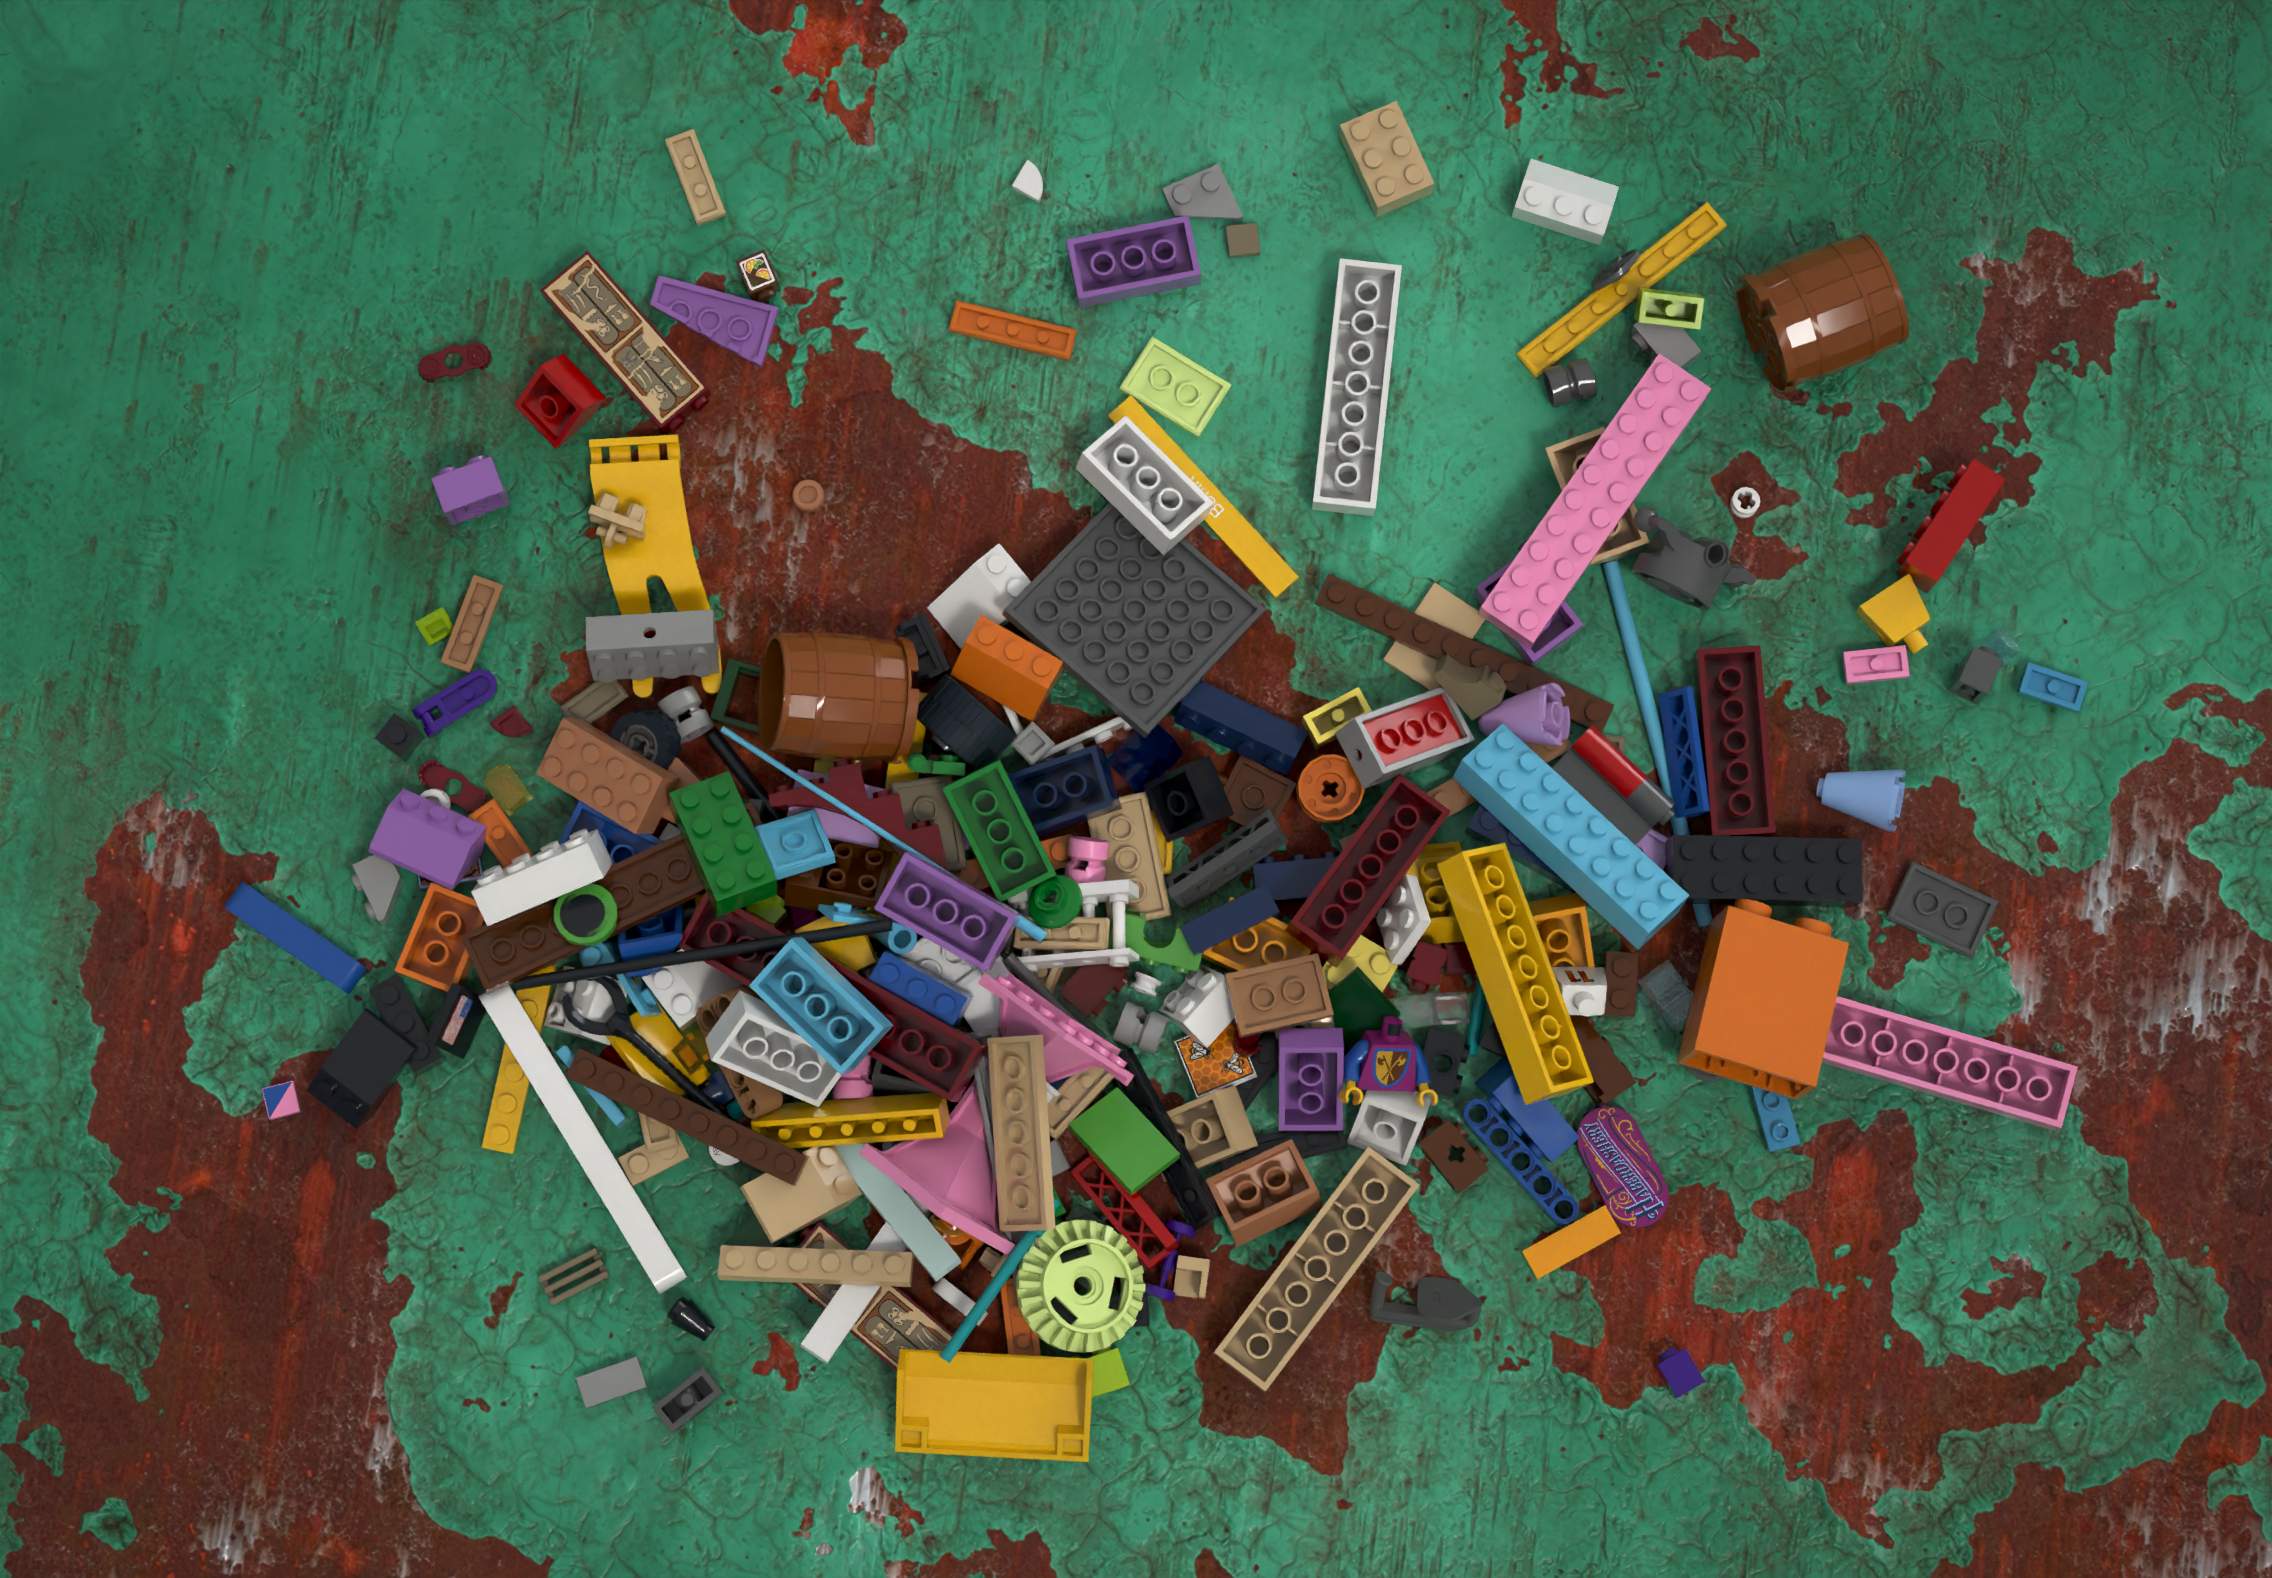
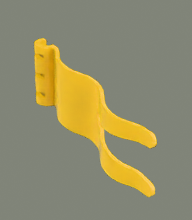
M678 434L589 440L591 453L590 478L595 506L603 493L619 499L620 503L615 512L617 514L626 516L631 503L643 506L647 510L645 520L646 534L643 540L627 535L626 545L615 541L613 547L609 549L604 547L606 538L601 536L605 563L621 615L652 613L647 589V580L651 577H658L663 580L677 612L711 610L691 542L680 474L681 453ZM659 444L667 445L668 460H660ZM631 446H638V462H632ZM602 447H609L610 463L603 464ZM720 647L719 673L701 677L703 688L709 694H717L722 682ZM653 677L641 681L632 679L633 691L638 697L648 698L653 692Z

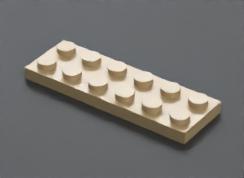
M1043 1034L987 1038L1000 1232L1055 1230Z

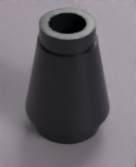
M682 1296L667 1314V1317L672 1320V1325L700 1338L702 1341H705L716 1327L691 1298L687 1300Z

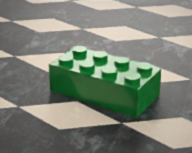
M999 759L942 787L999 902H1003L1057 875Z
M729 771L669 792L670 810L717 917L777 895V879Z

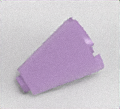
M1546 683L1503 700L1500 704L1479 716V728L1488 737L1501 724H1504L1524 743L1561 746L1563 744L1561 740L1568 738L1570 730L1569 706H1563L1560 698L1565 697L1564 691L1556 683Z

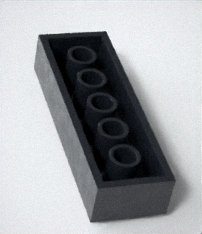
M1673 835L1666 840V874L1689 894L1684 904L1734 905L1738 899H1749L1768 906L1855 907L1863 902L1861 839Z

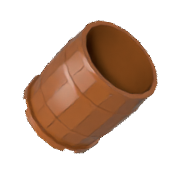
M1860 233L1857 236L1834 243H1827L1785 261L1778 262L1773 267L1756 275L1748 273L1740 276L1737 280L1738 283L1743 282V287L1736 289V299L1747 339L1753 353L1761 350L1768 364L1762 367V371L1775 390L1782 394L1794 391L1798 384L1824 378L1872 359L1896 345L1905 343L1909 337L1907 311L1898 281L1879 244L1866 233Z
M815 631L801 633L774 632L765 647L758 688V727L763 748L770 752L789 753L802 757L851 759L855 761L883 759L887 764L898 765L902 763V759H898L899 755L907 756L911 748L919 706V689H911V671H919L914 643L909 638L897 637L890 641L866 635Z

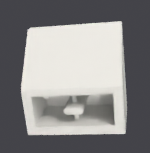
M1200 964L1198 972L1190 970V973L1186 975L1185 981L1180 987L1166 996L1164 1004L1160 1007L1159 1011L1169 1017L1172 1023L1195 1042L1208 1048L1234 1019V1014L1224 978L1225 975Z
M564 966V967H563V970L574 969V968H573V967H569V966ZM614 979V980L618 983V985L621 987V989H622V991H623V993H624V995H625V998H626L627 992L625 991V989H624V987L622 986L621 982L618 981V980H616V979ZM580 980L557 984L552 1002L547 1010L544 1026L610 1046L611 1043L605 1035L584 1032L570 1023L564 1014L562 1006L563 996L569 994L572 998V1006L577 1013L591 1021L605 1023L616 1011L608 991L596 981Z

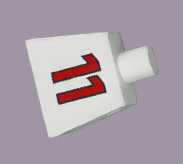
M1552 967L1569 1015L1592 1016L1604 1014L1607 992L1604 967Z

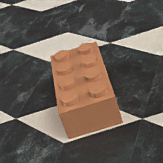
M562 718L536 772L540 777L634 834L654 833L670 800L669 792L675 790L680 780L676 775L579 718Z

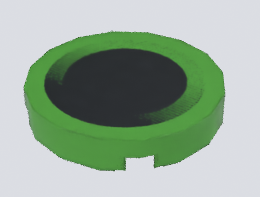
M593 883L561 895L554 908V922L560 935L574 945H585L587 947L604 942L614 932L617 925L618 907L612 894L604 887Z

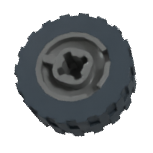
M652 708L637 710L623 715L613 725L614 729L610 732V737L667 770L675 758L680 759L679 754L682 751V745L680 744L681 735L677 731L678 727L670 720L671 718L667 714L664 715L662 711L658 709L652 710Z

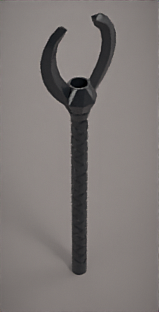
M611 976L586 979L587 981L600 983L612 998L616 1011L605 1023L591 1021L583 1017L572 1006V998L569 994L563 996L562 1006L564 1014L575 1027L590 1034L615 1036L627 1040L659 1070L661 1069L678 1087L683 1089L687 1095L692 1097L696 1103L698 1102L700 1105L735 1121L733 1117L728 1115L724 1109H721L716 1102L712 1101L708 1095L691 1082L678 1068L676 1069L668 1059L654 1049L650 1043L645 1041L641 1035H638L629 1018L625 995L621 987Z

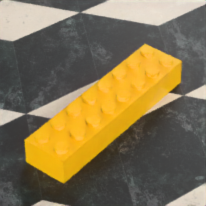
M1506 843L1463 851L1437 864L1525 1105L1569 1094L1593 1083L1594 1080Z

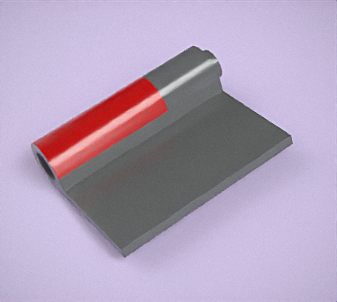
M1594 725L1552 767L1556 773L1634 845L1658 822L1663 826L1676 813L1672 809L1676 803Z

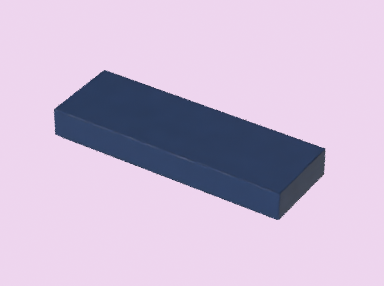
M1266 884L1180 926V929L1193 955L1196 956L1280 914V911Z

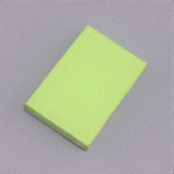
M1151 337L1119 387V391L1128 396L1132 395L1137 402L1199 439L1230 390L1231 384L1156 338Z

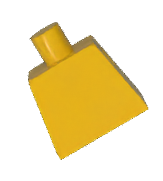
M1910 574L1860 605L1855 611L1863 622L1888 647H1893L1903 640L1914 655L1929 645L1919 629L1924 627L1931 619Z

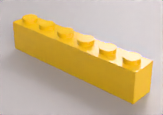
M936 1093L824 1100L819 1107L807 1102L783 1103L779 1109L752 1119L751 1126L752 1130L790 1148L943 1138L949 1125L950 1117L945 1098Z

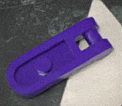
M486 670L473 671L415 707L412 713L417 720L421 719L425 726L424 732L428 738H432L446 727L494 698L498 691L497 680ZM439 707L443 716L435 720L431 712Z

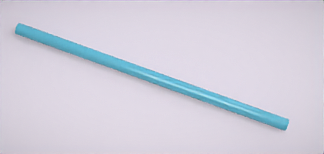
M1612 561L1604 564L1603 568L1661 788L1673 800L1663 729L1618 561ZM1674 814L1670 818L1674 835H1690L1686 818H1675ZM1692 904L1698 928L1709 926L1713 919L1709 904Z

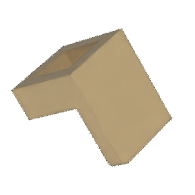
M1178 1255L1173 1290L1176 1296L1205 1299L1210 1259Z

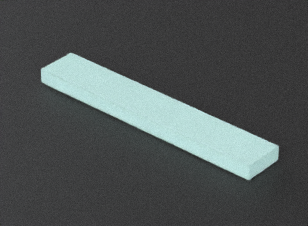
M865 1143L835 1145L860 1191L906 1247L913 1252V1255L935 1282L961 1263L958 1255L905 1191L859 1154Z

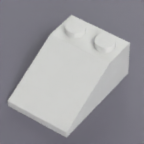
M999 543L967 569L927 609L962 650L965 641L981 615L1002 627L1007 625L1010 621L1002 615L1004 609L1031 581Z
M703 961L662 967L658 972L641 977L682 1031L697 1021L696 1013L700 1006L720 993L744 985Z

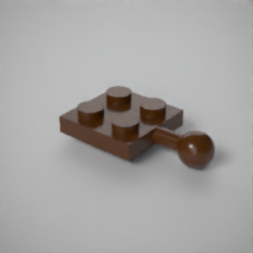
M1240 755L1229 777L1216 771L1234 812V815L1225 819L1240 827H1243L1268 809L1271 810L1278 821L1297 783L1242 755ZM1194 756V757H1192L1191 759H1189V761H1188L1187 763H1190V762H1193V761H1196V760H1199V759H1202V758H1205V757H1203V756Z

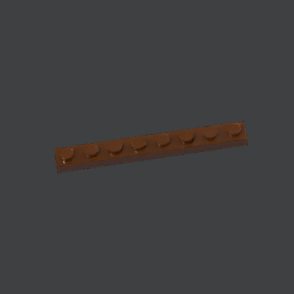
M582 1048L578 1049L566 1075L567 1078L793 1186H796L809 1156Z

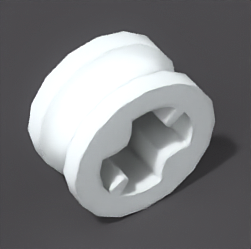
M1749 487L1738 489L1730 501V508L1733 514L1740 518H1748L1754 515L1760 505L1758 493ZM1750 497L1749 503L1753 507L1750 508L1748 505L1746 509L1741 508V501L1737 498Z
M1135 972L1136 981L1130 984V988L1145 995L1156 997L1155 988L1161 985V981L1146 974Z

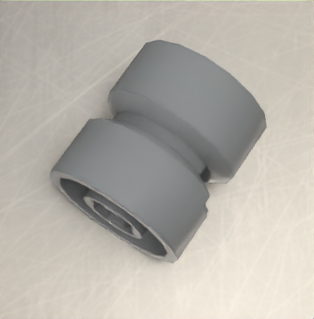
M694 686L677 690L658 703L664 715L667 714L671 718L670 720L678 727L677 731L681 735L680 744L689 742L714 727V723L710 719L707 710L700 709L702 700ZM691 714L692 717L683 721L682 718Z
M1127 1001L1113 1040L1127 1046L1135 1043L1138 1050L1155 1056L1169 1017L1154 1011L1146 1014L1143 1007Z

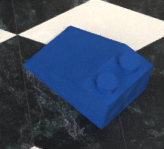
M579 800L558 843L559 845L570 840V835L582 829H587L588 833L598 829L613 862L612 865L664 841L650 834H634Z

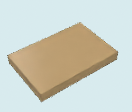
M1435 582L1414 612L1470 639L1474 638L1486 620L1478 615L1479 611ZM1396 641L1383 659L1384 663L1427 691L1441 687L1432 676L1438 662L1437 660Z

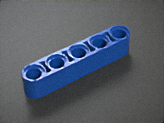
M242 881L223 906L347 994L351 993L367 970L365 966Z
M1482 1099L1470 1101L1462 1112V1120L1466 1127L1554 1224L1562 1226L1572 1222L1577 1217L1579 1211L1575 1199L1489 1103ZM1479 1106L1485 1111L1486 1117L1483 1122L1476 1123L1470 1119L1469 1109L1471 1107ZM1501 1130L1505 1133L1507 1142L1504 1146L1497 1147L1490 1141L1492 1131ZM1515 1154H1522L1528 1159L1526 1170L1519 1171L1513 1167L1511 1160ZM1536 1178H1544L1548 1181L1550 1189L1546 1195H1540L1533 1189V1182ZM1558 1202H1566L1570 1206L1571 1215L1569 1218L1561 1219L1555 1214L1554 1208Z

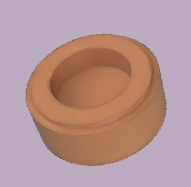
M803 480L795 486L793 500L799 510L808 513L815 512L824 503V491L816 481Z

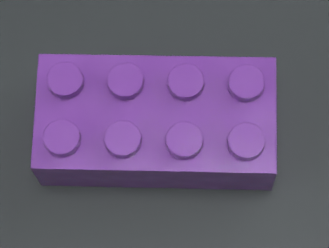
M1189 215L1066 239L1067 254L1079 308L1201 284V272Z
M913 852L904 853L874 907L875 910L985 972L993 968L1022 915Z

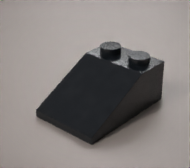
M366 1008L321 1066L306 1091L357 1129L375 1115L417 1046Z

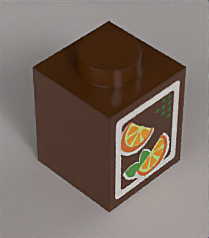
M765 250L736 261L737 268L751 300L765 302L774 298L776 292L781 291Z

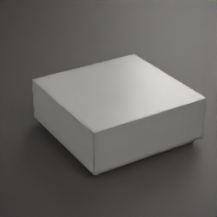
M1032 722L1010 745L1031 766H1034L1055 746V743Z

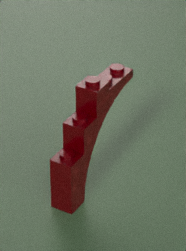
M851 759L833 762L834 768L828 769L830 782L824 783V778L808 780L948 871L939 825H931V821L926 820L913 823L912 830H907L899 793L892 794L891 789L872 793L873 799H867L860 762L853 764ZM792 784L774 787V793L768 794L771 809L788 807L818 808L844 815L862 824L807 787L793 789ZM870 829L884 840L900 859L906 851Z

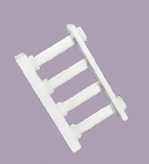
M1129 879L1078 884L1082 892V917H1095V907L1098 906V902L1109 901L1112 904L1113 949L1065 953V950H1052V954L1036 956L1035 949H1022V957L1017 958L1033 974H1037L1038 969L1108 963L1112 967L1129 966V962L1139 961V954L1130 948H1126L1125 904H1128V900L1139 899V886ZM1029 888L1008 899L1010 904L1022 912V916H1030L1028 899L1033 888ZM1052 895L1049 903H1054L1056 896Z

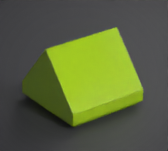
M444 607L415 622L429 646L450 635L454 627Z

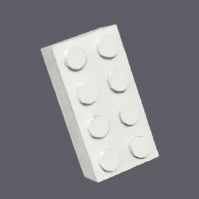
M1126 415L1082 452L1076 469L1163 555L1205 520L1214 504Z
M582 829L570 835V840L559 845L558 841L551 842L541 847V852L530 857L529 853H525L514 858L511 861L512 864L502 869L500 865L484 871V876L477 879L478 884L471 893L486 925L490 926L604 878L613 862L598 829L589 833L587 829Z
M740 990L705 1038L711 1061L817 1107L821 1105L842 1076L766 1002Z

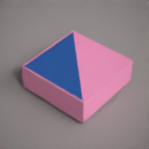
M294 1081L262 1089L269 1120L302 1112Z

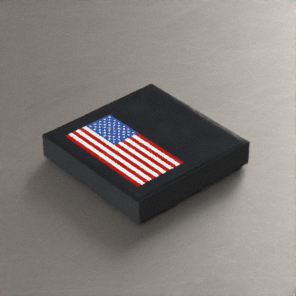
M452 983L426 1041L454 1056L464 1059L486 1013V1009L478 997L479 995L463 986Z

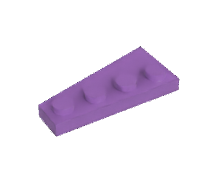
M658 275L650 302L651 308L760 368L763 367L779 313L778 307Z

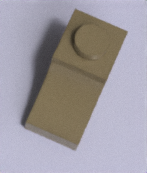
M1449 654L1438 660L1432 675L1472 721L1500 704L1507 687L1503 678L1497 672H1493L1487 664L1483 667H1469L1457 662Z

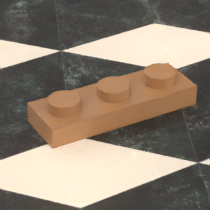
M473 575L440 661L441 664L468 674L473 672L505 588L502 584Z

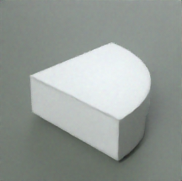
M1027 160L1015 179L1012 189L1039 203L1043 193L1042 177L1037 167Z

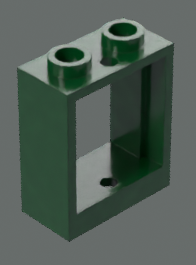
M728 659L710 717L714 724L760 737L758 725L728 717L740 676L744 675L759 680L760 667Z

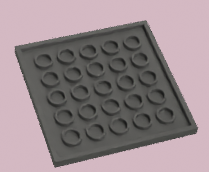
M1109 502L1004 609L1002 615L1042 650L1063 661L1062 667L1140 735L1146 738L1264 614L1266 608L1184 538L1163 555Z

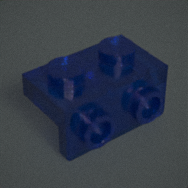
M1157 725L1146 738L1136 731L1107 760L1109 767L1127 782L1133 792L1137 794L1145 791L1143 784L1160 777L1170 767L1174 766L1178 759L1182 757L1183 751L1174 738Z

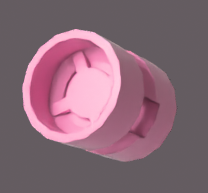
M1070 836L1067 855L1071 857V861L1065 864L1064 875L1072 878L1077 884L1105 881L1107 868L1102 865V862L1108 859L1110 841Z
M867 1055L852 1072L844 1074L839 1078L832 1088L833 1100L873 1097L872 1080L869 1079V1075L873 1073V1057Z

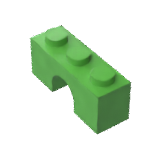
M1125 908L1126 948H1130L1138 953L1141 961L1146 964L1159 966V963L1162 962L1172 965L1171 969L1184 974H1189L1190 970L1198 972L1203 952L1196 956L1193 955L1180 929V926L1184 925L1183 923L1176 922L1174 932L1168 940L1154 942L1148 939L1143 931L1146 913ZM1113 916L1109 929V949H1113Z

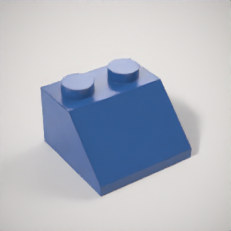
M684 904L619 933L618 946L622 961L672 953L683 939ZM661 968L626 973L627 977H644L653 972H658Z

